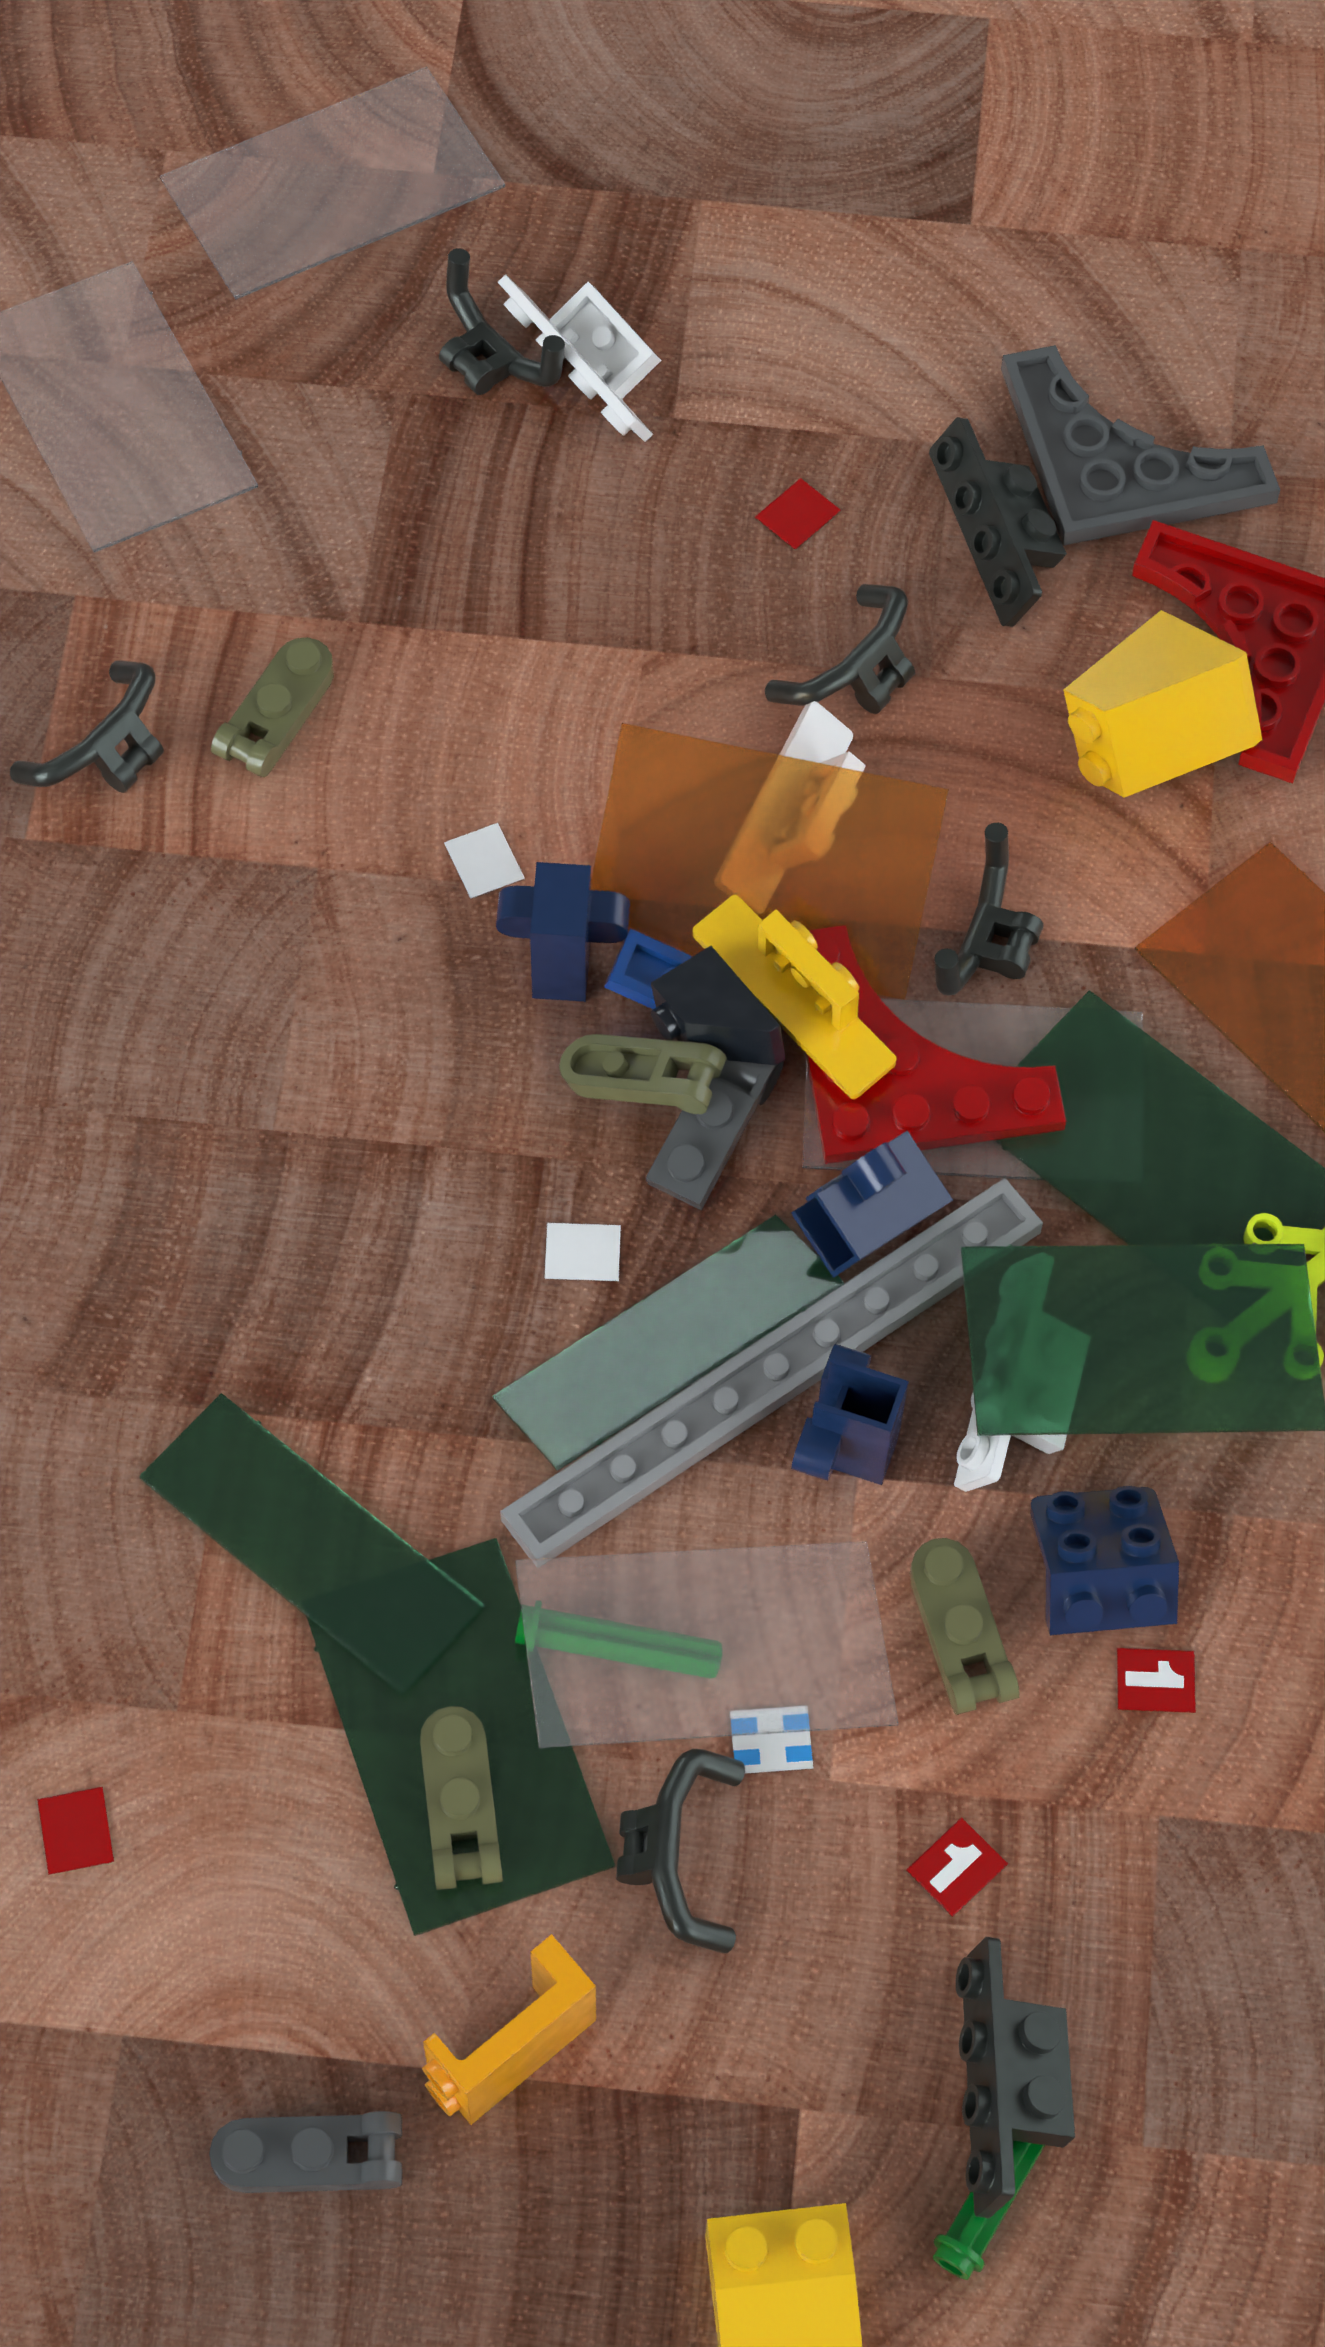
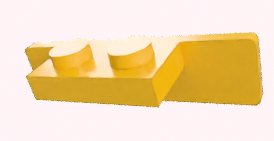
M732 895L693 927L694 939L704 949L712 946L779 1023L780 1027L849 1098L857 1099L895 1067V1054L858 1018L859 993L857 991L859 986L855 978L842 964L835 962L831 965L816 950L818 948L816 940L799 921L794 920L789 923L777 909L762 920L738 895Z

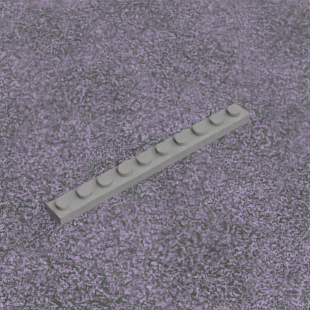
M1003 1178L501 1510V1521L536 1568H540L820 1381L834 1344L860 1352L865 1351L1039 1235L1043 1222L1009 1181Z

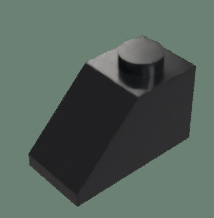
M709 946L651 982L656 1008L651 1010V1016L657 1029L666 1040L677 1039L678 1041L712 1045L720 1049L726 1055V1060L777 1065L785 1060L779 1023L712 946Z

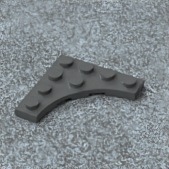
M1056 345L1003 355L1001 371L1063 546L1149 529L1153 520L1170 525L1276 504L1278 502L1280 487L1264 445L1233 449L1193 446L1191 453L1154 444L1155 436L1140 431L1120 419L1113 423L1088 403L1089 395L1072 377Z

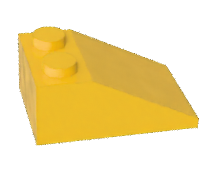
M846 2203L707 2219L705 2239L718 2347H862L856 2274Z

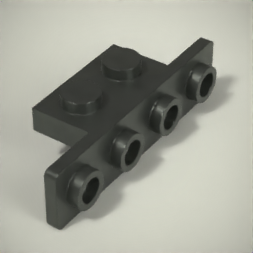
M957 417L932 445L929 455L1002 626L1013 627L1042 596V590L1032 566L1054 568L1067 553L1029 466L986 460L969 420Z
M985 1937L961 1960L956 1973V1992L960 1998H963L964 2025L959 2038V2054L961 2059L966 2061L968 2085L962 2104V2116L964 2123L970 2126L971 2154L966 2166V2185L968 2190L973 2192L975 2216L990 2218L1012 2199L1015 2194L1013 2141L1064 2148L1075 2138L1066 2008L1004 1999L1001 1941L999 1938Z

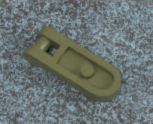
M308 637L296 638L281 647L230 721L223 723L217 730L211 745L212 754L227 761L236 758L246 763L248 771L263 778L268 776L331 685L334 672L332 654L328 647L319 640ZM252 733L263 739L254 742L248 739V737Z
M592 1034L576 1039L566 1048L561 1056L559 1069L561 1076L577 1095L585 1098L677 1106L691 1114H704L713 1095L709 1089L712 1078L720 1076L727 1058L720 1049L705 1043ZM679 1070H690L686 1079L676 1078Z
M948 1538L932 1539L922 1544L915 1552L911 1564V1587L954 1713L959 1715L976 1710V1703L996 1698L999 1703L1018 1699L1020 1693L1013 1666L1007 1659L977 1567L969 1550L958 1541ZM983 1661L987 1673L969 1678L963 1666Z
M448 1706L439 1709L426 1719L420 1736L436 1890L456 1888V1881L482 1878L483 1885L503 1882L486 1735L482 1722L473 1712L463 1707ZM478 1838L479 1851L461 1854L452 1853L451 1842Z

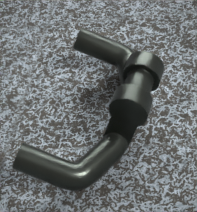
M461 248L451 250L448 254L446 290L449 301L467 332L460 337L450 339L442 347L439 360L452 372L459 371L465 377V384L477 395L485 394L495 384L510 375L543 387H550L556 384L562 373L565 349L564 340L557 335L545 337L542 346L541 363L522 356L486 322L468 289L470 254ZM482 354L486 360L479 361L476 357Z
M861 585L856 594L858 603L864 607L883 608L877 625L841 663L815 678L803 683L782 680L769 681L765 687L767 700L773 703L805 706L813 701L819 702L850 684L855 691L858 703L868 712L878 714L890 702V694L896 687L903 688L915 675L914 666L905 657L895 640L907 611L908 598L905 592L894 586ZM879 664L880 672L876 675L873 668Z
M122 660L113 662L109 669L111 679L115 683L129 684L121 702L82 742L43 764L28 761L14 762L10 768L11 779L18 784L49 787L67 779L94 762L106 782L118 792L125 793L137 781L136 774L145 765H152L164 752L161 743L149 732L139 718L155 685L156 676L153 668L141 662ZM124 739L128 744V749L120 756L115 747Z
M991 823L985 829L986 860L978 905L959 954L948 948L941 949L935 954L936 985L943 995L957 994L978 967L997 972L1011 979L1023 978L1031 960L1028 954L1030 947L1038 942L1044 927L1041 919L1031 913L1015 912L1001 908L1009 865L1008 829L1002 823ZM994 934L1009 938L1006 946L991 943Z
M692 1748L682 1753L673 1764L658 1794L655 1805L621 1813L619 1834L624 1837L623 1856L617 1860L616 1880L629 1885L653 1883L664 1921L676 1938L688 1944L726 1954L732 1950L735 1944L736 1934L734 1929L693 1917L689 1911L680 1883L678 1862L682 1804L697 1775L731 1786H737L744 1778L745 1766L742 1761L705 1749Z

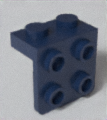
M1121 1486L1112 1490L1078 1493L1061 1491L1052 1495L1037 1496L1031 1500L1030 1514L1046 1567L1045 1620L1050 1635L1177 1624L1179 1560L1157 1494L1153 1489L1149 1487Z

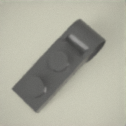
M726 1060L720 1076L712 1078L709 1089L713 1095L706 1113L691 1114L683 1110L681 1111L646 1176L647 1184L702 1211L758 1104L763 1105L772 1093L782 1072L785 1060L777 1065Z

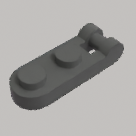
M376 2111L363 2115L264 2117L233 2120L221 2127L212 2139L209 2151L211 2167L221 2184L232 2191L242 2193L397 2188L402 2185V2163L395 2160V2140L402 2137V2115L397 2112ZM368 2142V2161L348 2163V2143Z

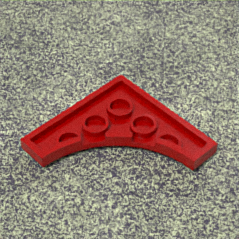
M1153 520L1134 562L1132 576L1153 584L1171 594L1200 616L1219 639L1246 652L1262 740L1254 747L1241 752L1238 765L1293 784L1325 705V578Z
M846 925L809 930L818 945L816 950L831 965L835 962L842 964L855 978L859 986L857 991L859 993L858 1018L896 1056V1065L857 1099H851L806 1054L825 1164L858 1160L879 1145L890 1142L906 1131L909 1132L920 1150H928L1065 1129L1066 1117L1055 1065L1041 1067L1003 1066L964 1057L938 1046L901 1021L880 999L858 964L851 947Z

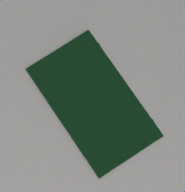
M1090 990L1016 1066H1056L1066 1117L1065 1129L994 1141L1001 1145L1003 1150L1010 1152L1193 1294L1195 1299L1198 1298L1227 1322L1231 1323L1254 1305L1267 1290L1229 1287L1222 1291L1208 1289L1201 1283L1198 1275L1201 1261L1208 1251L1222 1248L1234 1254L1238 1261L1290 1266L1301 1253L1275 1250L1270 1255L1261 1256L1248 1250L1245 1246L1243 1235L1249 1220L1256 1214L1268 1213L1277 1217L1283 1226L1319 1230L1325 1227V1168ZM1256 1228L1253 1230L1254 1235L1262 1241L1274 1239L1273 1234L1268 1229ZM1220 1263L1208 1265L1210 1272L1216 1276L1223 1277L1229 1274L1228 1269Z
M1256 1242L1252 1244L1093 1246H1013L1009 1244L1008 1246L961 1247L977 1436L1325 1431V1401L1304 1244H1257Z
M497 1538L302 1602L316 1644L314 1651L319 1653L396 1881L394 1888L399 1890L414 1936L615 1867L537 1648L534 1647L533 1653L526 1652L527 1645L515 1643L521 1604ZM448 1706L463 1707L473 1712L482 1722L485 1731L503 1882L483 1885L482 1878L456 1881V1888L436 1890L420 1736L426 1719L435 1711ZM478 1838L451 1842L453 1854L479 1851Z

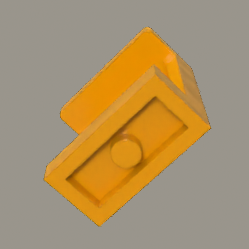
M552 1934L530 1951L532 1987L540 1996L537 2000L464 2060L456 2059L435 2033L423 2041L427 2064L422 2067V2070L429 2079L425 2086L436 2103L448 2116H452L459 2110L469 2124L472 2125L596 2021V1985Z

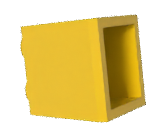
M1162 610L1063 689L1069 713L1068 724L1074 734L1079 756L1078 766L1082 775L1091 784L1098 787L1103 786L1123 798L1254 747L1262 740L1246 652Z

